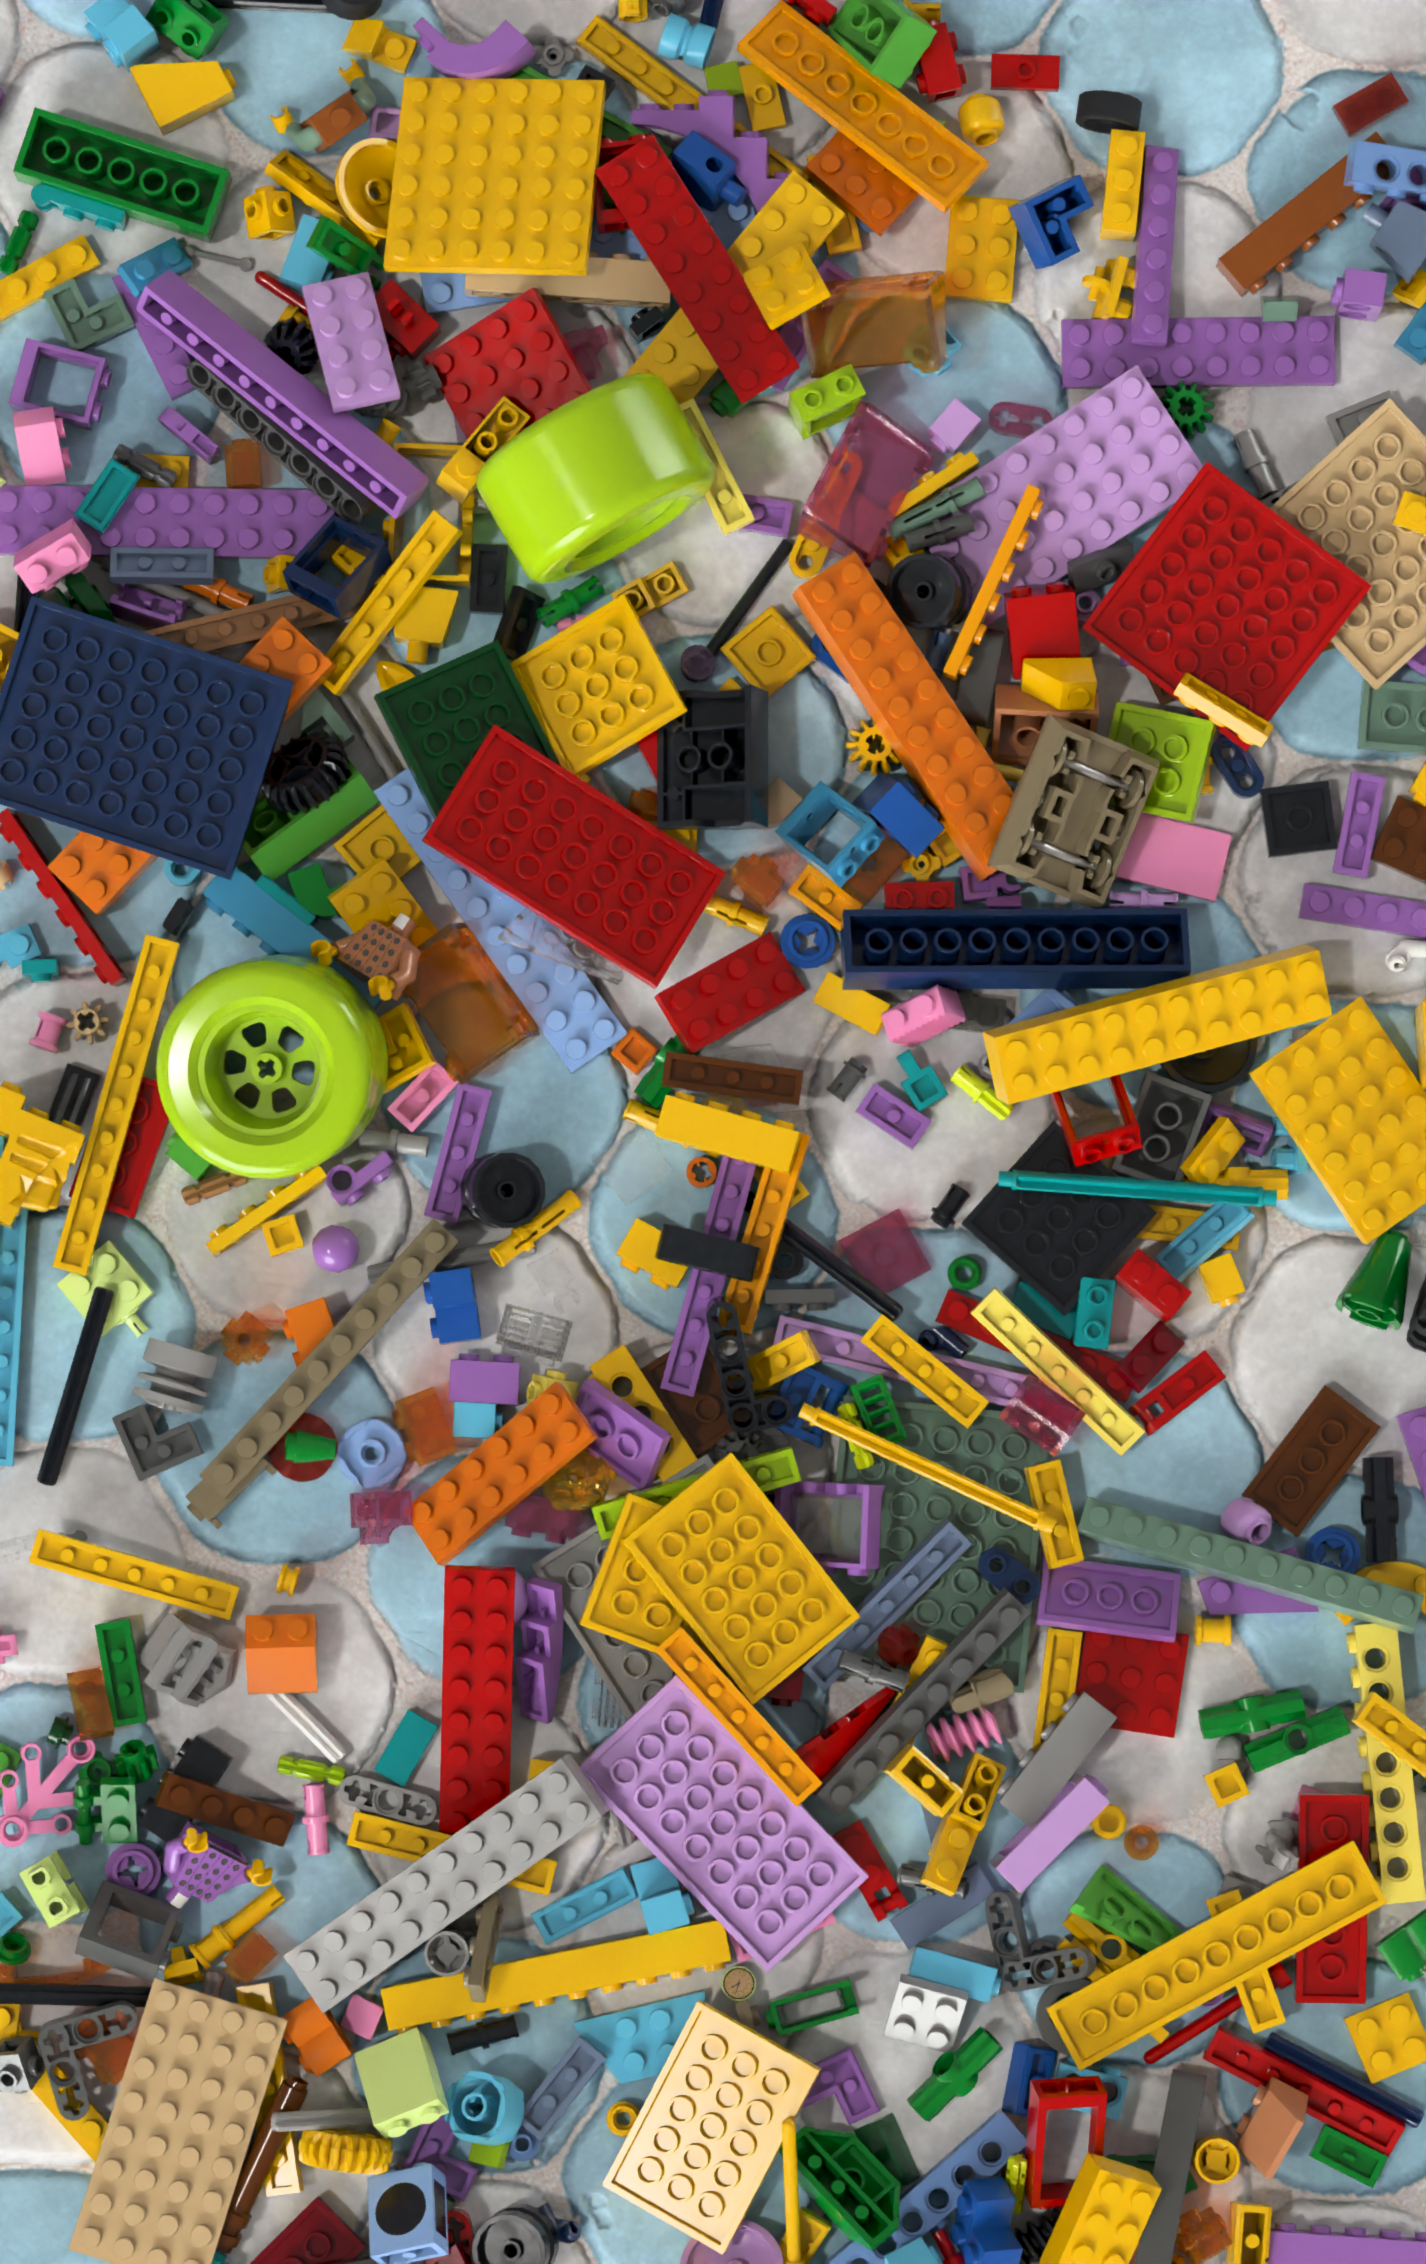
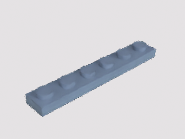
M945 1518L855 1608L860 1618L808 1659L800 1668L825 1692L844 1673V1671L837 1670V1663L843 1649L846 1648L862 1655L972 1543Z

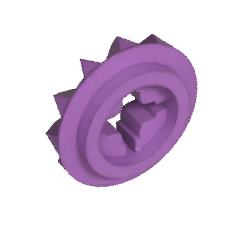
M139 1843L124 1844L114 1850L109 1856L105 1868L106 1879L108 1882L148 1895L156 1888L161 1879V1863L155 1852L149 1847ZM129 1856H132L136 1866H148V1869L138 1874V1886H136L131 1876H119V1872L129 1868Z

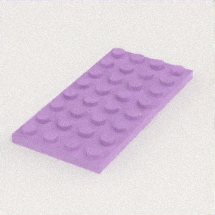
M1136 365L950 487L949 489L951 490L973 479L975 476L979 478L987 496L959 508L960 512L955 515L951 512L939 518V521L969 511L975 532H969L946 540L947 544L940 546L937 543L927 548L932 555L952 558L964 568L971 581L972 598L970 607L972 608L1028 484L1041 489L1040 500L1044 501L1043 508L1037 520L1030 519L1025 530L1030 532V536L1023 551L1016 550L1011 562L1015 563L1016 566L1009 582L1002 581L997 593L1001 594L1002 597L995 613L988 612L983 622L984 625L989 627L1006 616L1003 593H1009L1012 587L1022 585L1032 586V590L1045 588L1046 583L1061 580L1068 575V561L1096 550L1105 549L1119 542L1171 508L1203 465Z
M677 1674L670 1678L578 1765L604 1803L767 1973L869 1877V1874L801 1803L797 1807Z

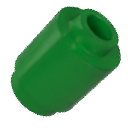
M725 378L709 393L712 399L709 405L721 418H724L726 415L733 418L752 400L750 399L746 403L741 404Z

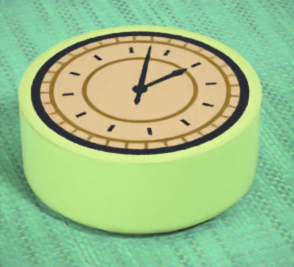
M732 1966L723 1974L721 1981L722 1990L728 1998L734 2001L746 2000L755 1991V1975L745 1966Z

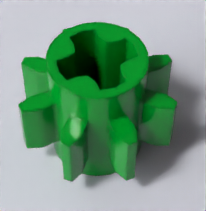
M130 1740L120 1747V1754L114 1755L119 1777H136V1783L147 1781L153 1776V1769L159 1768L158 1756L154 1745L151 1744L145 1747L144 1742L141 1740Z

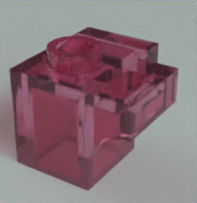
M601 324L589 330L584 327L563 334L587 381L602 376V367L598 360V354L608 344L603 325Z
M411 1490L350 1493L351 1528L360 1529V1545L389 1543L390 1535L395 1528L413 1525Z

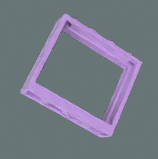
M1076 1773L1063 1787L1033 1828L1026 1824L989 1863L1021 1894L1110 1803L1105 1797L1109 1791L1095 1777L1088 1774L1082 1776Z

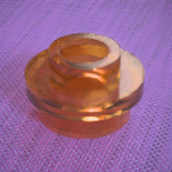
M1134 1826L1125 1834V1851L1136 1860L1149 1859L1158 1849L1159 1841L1157 1834L1148 1826ZM1138 1836H1144L1147 1839V1846L1144 1849H1137L1135 1847L1134 1841Z

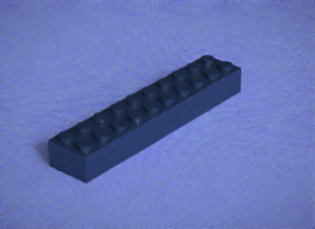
M1187 908L843 910L840 937L843 990L930 989L937 984L949 989H1138L1186 977L1191 973Z

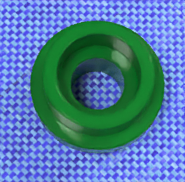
M958 1257L948 1267V1280L958 1290H971L979 1284L982 1278L981 1266L972 1257ZM966 1267L971 1271V1277L968 1280L959 1278L958 1270L960 1268Z
M11 1932L1 1937L0 1961L2 1963L19 1965L29 1959L31 1946L24 1935Z

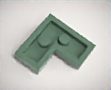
M74 278L43 292L71 350L83 352L135 326L119 293L88 308Z

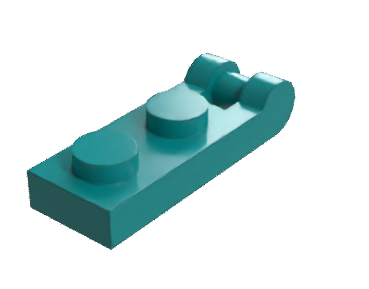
M38 184L31 191L36 207L42 212H48L54 208L63 211L62 215L77 222H82L83 218L94 221L95 226L104 231L114 232L115 228L125 231L129 219L125 210L45 184Z

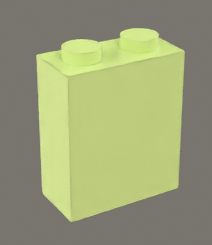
M418 2027L354 2053L373 2125L385 2139L402 2136L413 2127L433 2123L440 2116L449 2113L429 2040Z

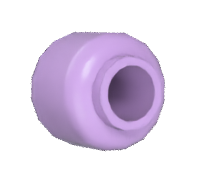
M1241 1497L1233 1500L1226 1506L1222 1513L1220 1524L1222 1531L1229 1538L1258 1546L1268 1539L1271 1533L1272 1518L1270 1513L1255 1500Z

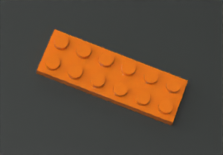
M556 1381L413 1501L403 1512L436 1563L445 1566L597 1439L598 1436L564 1385Z

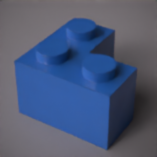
M1081 175L1063 179L1008 207L1036 270L1053 266L1080 252L1067 219L1094 206Z
M878 774L851 803L872 819L880 830L884 831L907 855L918 858L944 829L937 821L940 818L939 813L926 802L921 805L914 798L917 794L916 790L905 780L901 779L899 781L894 776L888 778Z
M470 1267L428 1273L429 1281L423 1282L426 1303L428 1305L433 1304L436 1317L430 1318L432 1339L439 1338L440 1345L482 1340L473 1271Z
M1003 2177L964 2180L962 2193L957 2199L958 2210L955 2223L952 2224L950 2229V2235L953 2244L961 2251L966 2264L1020 2263L1023 2248L1009 2227L1016 2197Z

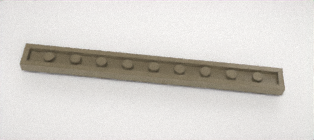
M433 1218L199 1476L226 1499L429 1277L428 1273H432L460 1241Z

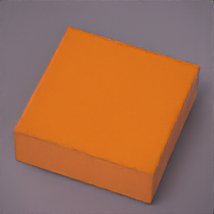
M632 1027L613 1049L611 1055L637 1076L659 1051V1048Z

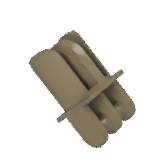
M997 1665L972 1675L949 1699V1703L956 1713H964L978 1707L981 1714H984L982 1709L984 1706L1011 1696L1014 1691V1685L1008 1677L1005 1668Z

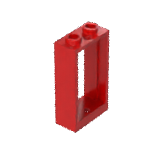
M1120 1074L1108 1077V1081L1125 1126L1080 1139L1076 1137L1060 1091L1050 1093L1075 1167L1095 1163L1098 1160L1126 1154L1142 1148L1139 1125Z
M1099 2076L1030 2080L1025 2159L1028 2160L1025 2196L1031 2208L1051 2209L1052 2207L1064 2206L1074 2182L1042 2184L1047 2110L1091 2107L1088 2152L1103 2157L1108 2093Z

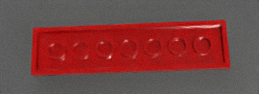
M653 134L595 170L597 177L741 404L746 403L800 368L776 328L771 330L743 276Z
M445 1565L439 1832L454 1835L510 1795L515 1567Z

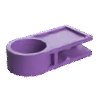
M167 406L157 418L169 432L209 465L212 464L213 456L221 453L218 445L172 407Z

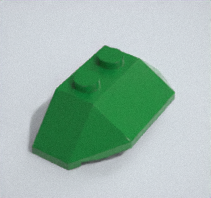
M808 2126L802 2127L796 2133L799 2185L849 2239L873 2251L899 2227L901 2183L854 2134L814 2129V2127ZM781 2146L779 2152L783 2157V2147Z

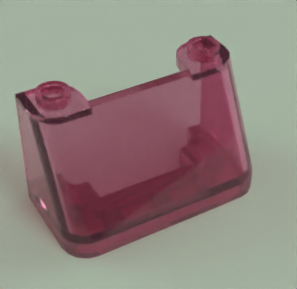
M861 400L805 504L796 533L844 557L855 551L864 566L870 569L874 560L881 561L890 544L884 541L887 531L915 478L920 473L925 475L929 471L935 458L930 455L931 447L877 407Z

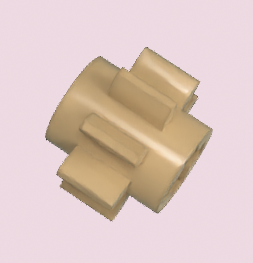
M83 1001V1009L78 1012L74 1009L69 1010L74 1019L73 1022L67 1023L66 1027L77 1030V1033L74 1035L75 1041L78 1042L85 1036L89 1044L93 1045V1037L98 1034L102 1037L107 1036L102 1027L103 1024L109 1023L110 1019L107 1017L100 1018L99 1014L103 1008L101 1005H97L94 1010H91L87 1002ZM94 1015L92 1021L96 1024L93 1029L87 1027L82 1031L84 1025L80 1022L83 1017L90 1019Z

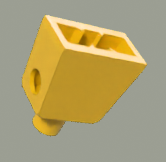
M423 586L394 624L395 641L408 644L407 663L426 665L429 647L444 648L459 603L460 596L458 591Z

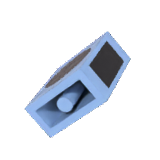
M420 2162L414 2164L412 2168L399 2171L389 2169L383 2174L367 2178L370 2257L378 2264H408L449 2255L446 2176L432 2163Z

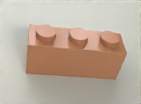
M995 684L990 758L993 762L999 764L1026 765L1048 713L1097 733L1099 715L1098 690H1096L1094 710H1058L1021 691V685Z

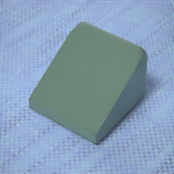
M1294 295L1260 296L1262 320L1264 322L1297 321L1298 299Z

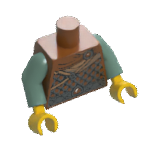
M350 59L352 65L349 69L343 71L341 67L338 68V72L351 89L300 124L294 122L287 107H281L283 115L279 117L270 115L276 131L279 134H286L302 150L312 151L315 149L318 154L370 118L368 112L376 104V97L364 78L365 73L354 59Z

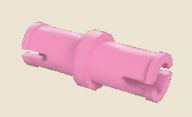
M324 1783L302 1785L305 1816H302V1824H306L307 1855L330 1853L327 1822H330V1815L326 1814Z

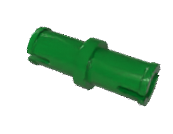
M593 575L571 590L564 589L560 592L561 596L536 609L539 619L549 613H553L541 622L543 626L548 629L551 625L569 614H578L581 612V607L604 595L605 590L602 584L589 591V589L597 585L599 579Z

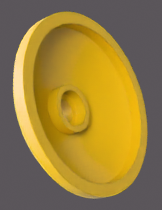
M369 138L354 144L341 157L335 174L336 193L344 212L356 226L373 236L386 238L397 143L384 138ZM369 191L375 195V199L371 197Z

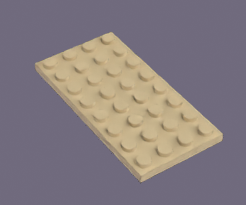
M154 1978L68 2248L69 2250L113 2264H212L289 2019Z

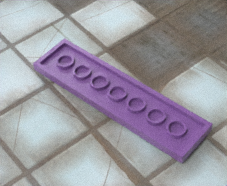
M1297 316V321L1264 322L1262 317L1169 318L1167 344L1163 348L1130 343L1132 319L1061 320L1062 389H1101L1136 365L1152 388H1167L1168 386L1177 388L1179 381H1184L1186 388H1190L1192 382L1198 383L1197 388L1335 385L1334 316Z

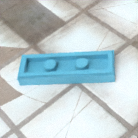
M1224 1203L1214 1204L1153 1258L1175 1279L1182 1282L1248 1224L1255 1215L1247 1206Z
M622 1866L531 1913V1916L545 1944L549 1945L639 1898V1895L625 1867Z

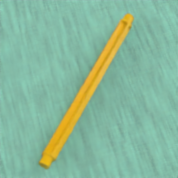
M807 1403L803 1404L798 1417L810 1422L809 1425H815L1033 1527L1036 1531L1040 1529L1051 1535L1057 1520L1045 1515V1511L1041 1510L1040 1512L821 1410L822 1408L819 1406L815 1408Z

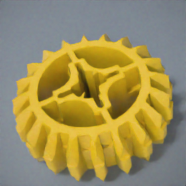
M337 2128L303 2130L298 2147L299 2160L303 2164L346 2173L383 2174L389 2170L393 2156L392 2141L389 2138L385 2139L383 2136L368 2132Z

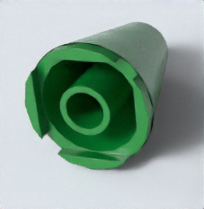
M1389 1230L1388 1233H1383L1376 1239L1336 1300L1335 1305L1340 1312L1345 1307L1351 1311L1349 1318L1381 1330H1387L1388 1324H1393L1394 1330H1398L1401 1327L1404 1318L1412 1245L1407 1241L1408 1237L1398 1231Z

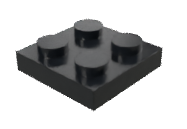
M1329 781L1260 789L1259 794L1268 858L1331 851L1338 848Z

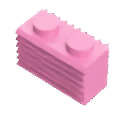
M938 984L881 1014L888 1040L914 1048L915 1044L920 1045L926 1039L931 1040L932 1036L936 1037L938 1033L942 1034L943 1030L948 1031L949 1027L953 1028L954 1025H959L960 1022H965L966 1019L957 991L939 986Z

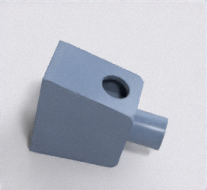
M1399 200L1389 214L1375 203H1372L1362 218L1364 222L1377 230L1369 246L1401 278L1410 283L1426 260V211Z

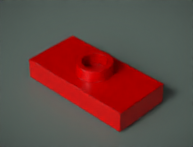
M992 54L990 90L1058 92L1060 56Z

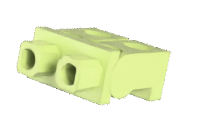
M58 1850L19 1873L49 1928L61 1926L90 1909L76 1881L69 1885L66 1884V1881L73 1878Z

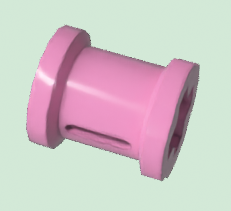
M40 1011L38 1015L40 1022L34 1038H30L28 1044L57 1054L59 1048L56 1045L62 1028L66 1026L68 1021L56 1015Z

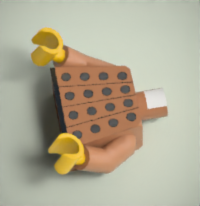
M401 912L390 928L373 920L361 930L331 944L323 939L314 941L310 946L311 957H318L320 965L329 966L334 956L337 958V963L368 984L371 996H376L379 993L382 1000L387 1001L392 998L398 1001L405 986L416 979L420 950L411 944L407 938L417 923Z

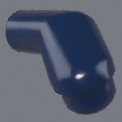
M948 1327L929 1328L922 1331L918 1337V1344L927 1351L947 1349L958 1359H961L970 1349V1346Z
M548 2202L537 2207L552 2220L558 2233V2242L573 2243L581 2236V2226L575 2221L556 2218Z

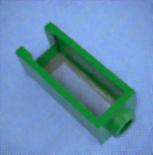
M849 1977L769 2000L770 2008L764 2010L769 2030L777 2029L778 2036L859 2014Z

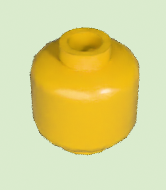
M983 93L973 94L958 109L962 135L965 140L973 143L975 146L984 147L992 145L1003 134L1005 122L1001 105L992 96H986Z

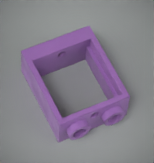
M26 338L9 399V405L12 410L19 412L46 407L29 402L41 357L95 371L83 416L54 409L55 418L62 417L64 424L92 430L93 423L99 422L102 415L103 402H99L102 390H108L112 378V370L108 369L109 364L106 358Z

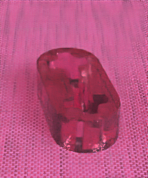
M999 402L991 408L988 424L991 430L999 435L1025 439L1034 431L1032 425L1024 424L1022 420L1034 421L1035 416L1042 417L1041 422L1048 424L1053 419L1046 409L1040 407ZM1002 410L1008 411L1009 418L1019 419V421H1008L1006 427L999 426V420L995 419L994 415L999 416Z

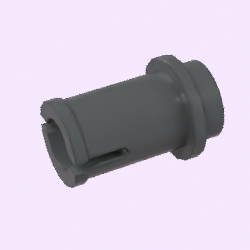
M853 1057L848 1062L844 1060L843 1064L845 1066L831 1085L827 1087L829 1092L845 1102L846 1097L861 1077L863 1079L866 1078L864 1074L868 1070Z

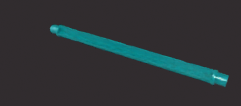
M1013 1169V1172L999 1171L998 1186L1012 1187V1190L1213 1204L1224 1203L1261 1208L1262 1205L1276 1206L1277 1190H1263V1187L1224 1186L1150 1179L1139 1180L1065 1173L1054 1174Z

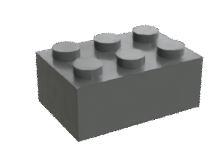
M1147 1072L1132 1108L1139 1125L1142 1148L1126 1154L1116 1155L1109 1171L1125 1178L1181 1182L1184 1172L1180 1169V1166L1193 1151L1212 1095Z

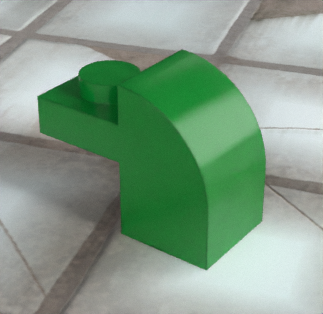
M320 863L287 873L295 898L300 905L310 913L315 914L318 919H339L337 910L327 896L343 884L329 888Z

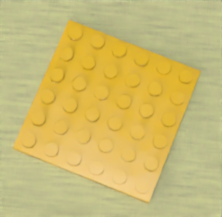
M404 77L383 262L385 271L587 276L597 184L595 170L598 169L607 87L605 81Z

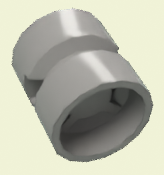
M451 1928L442 1929L432 1936L425 1945L424 1950L425 1962L429 1969L437 1975L446 1977L456 1975L462 1971L470 1959V1943L466 1936L457 1929Z

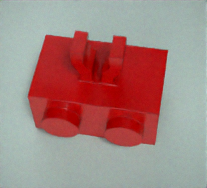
M392 279L375 294L384 333L391 340L388 345L401 358L407 355L414 361L441 333L440 325Z

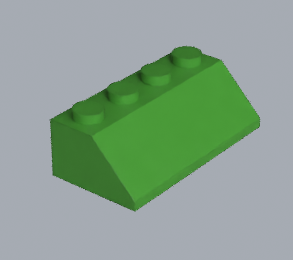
M351 762L348 764L350 772L345 776L347 782L338 786L339 793H333L329 797V801L320 803L318 809L315 807L310 808L306 814L302 811L294 816L290 812L283 814L280 810L275 809L273 805L269 804L265 795L257 800L242 848L263 875H266L272 881L284 875L288 869L306 856L311 855L319 846L331 837L338 835L346 826L369 812L373 806L379 803L370 786Z

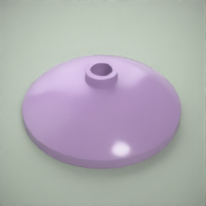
M743 2219L724 2255L692 2238L683 2251L680 2264H784V2259L777 2241L769 2231L757 2223Z

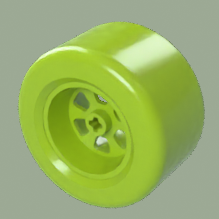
M636 373L613 380L578 396L519 432L495 451L483 464L477 475L476 487L526 575L537 583L549 584L574 577L597 567L638 545L672 523L693 507L710 490L715 479V469L664 380L653 373Z
M284 954L264 955L217 970L196 983L181 998L171 1012L159 1041L156 1064L157 1085L161 1102L172 1126L183 1141L200 1157L212 1165L236 1175L260 1179L282 1178L308 1171L346 1149L364 1132L375 1116L385 1091L388 1055L385 1036L373 1007L349 979L329 966H322L318 961L309 958ZM261 1022L266 1027L267 1040L265 1044L253 1047L244 1037L243 1030L252 1024ZM286 1026L296 1030L304 1038L303 1044L292 1052L287 1051L279 1044L282 1030ZM228 1050H234L246 1057L244 1072L236 1074L227 1073L226 1054ZM273 1060L275 1062L273 1069L276 1073L266 1074L264 1071L267 1066L263 1062L266 1063ZM310 1060L314 1063L315 1071L312 1084L306 1085L293 1077V1069L296 1062ZM246 1083H251L260 1090V1096L255 1108L248 1107L236 1094V1091ZM283 1087L287 1088L295 1097L296 1105L288 1110L277 1112L274 1109L273 1092Z

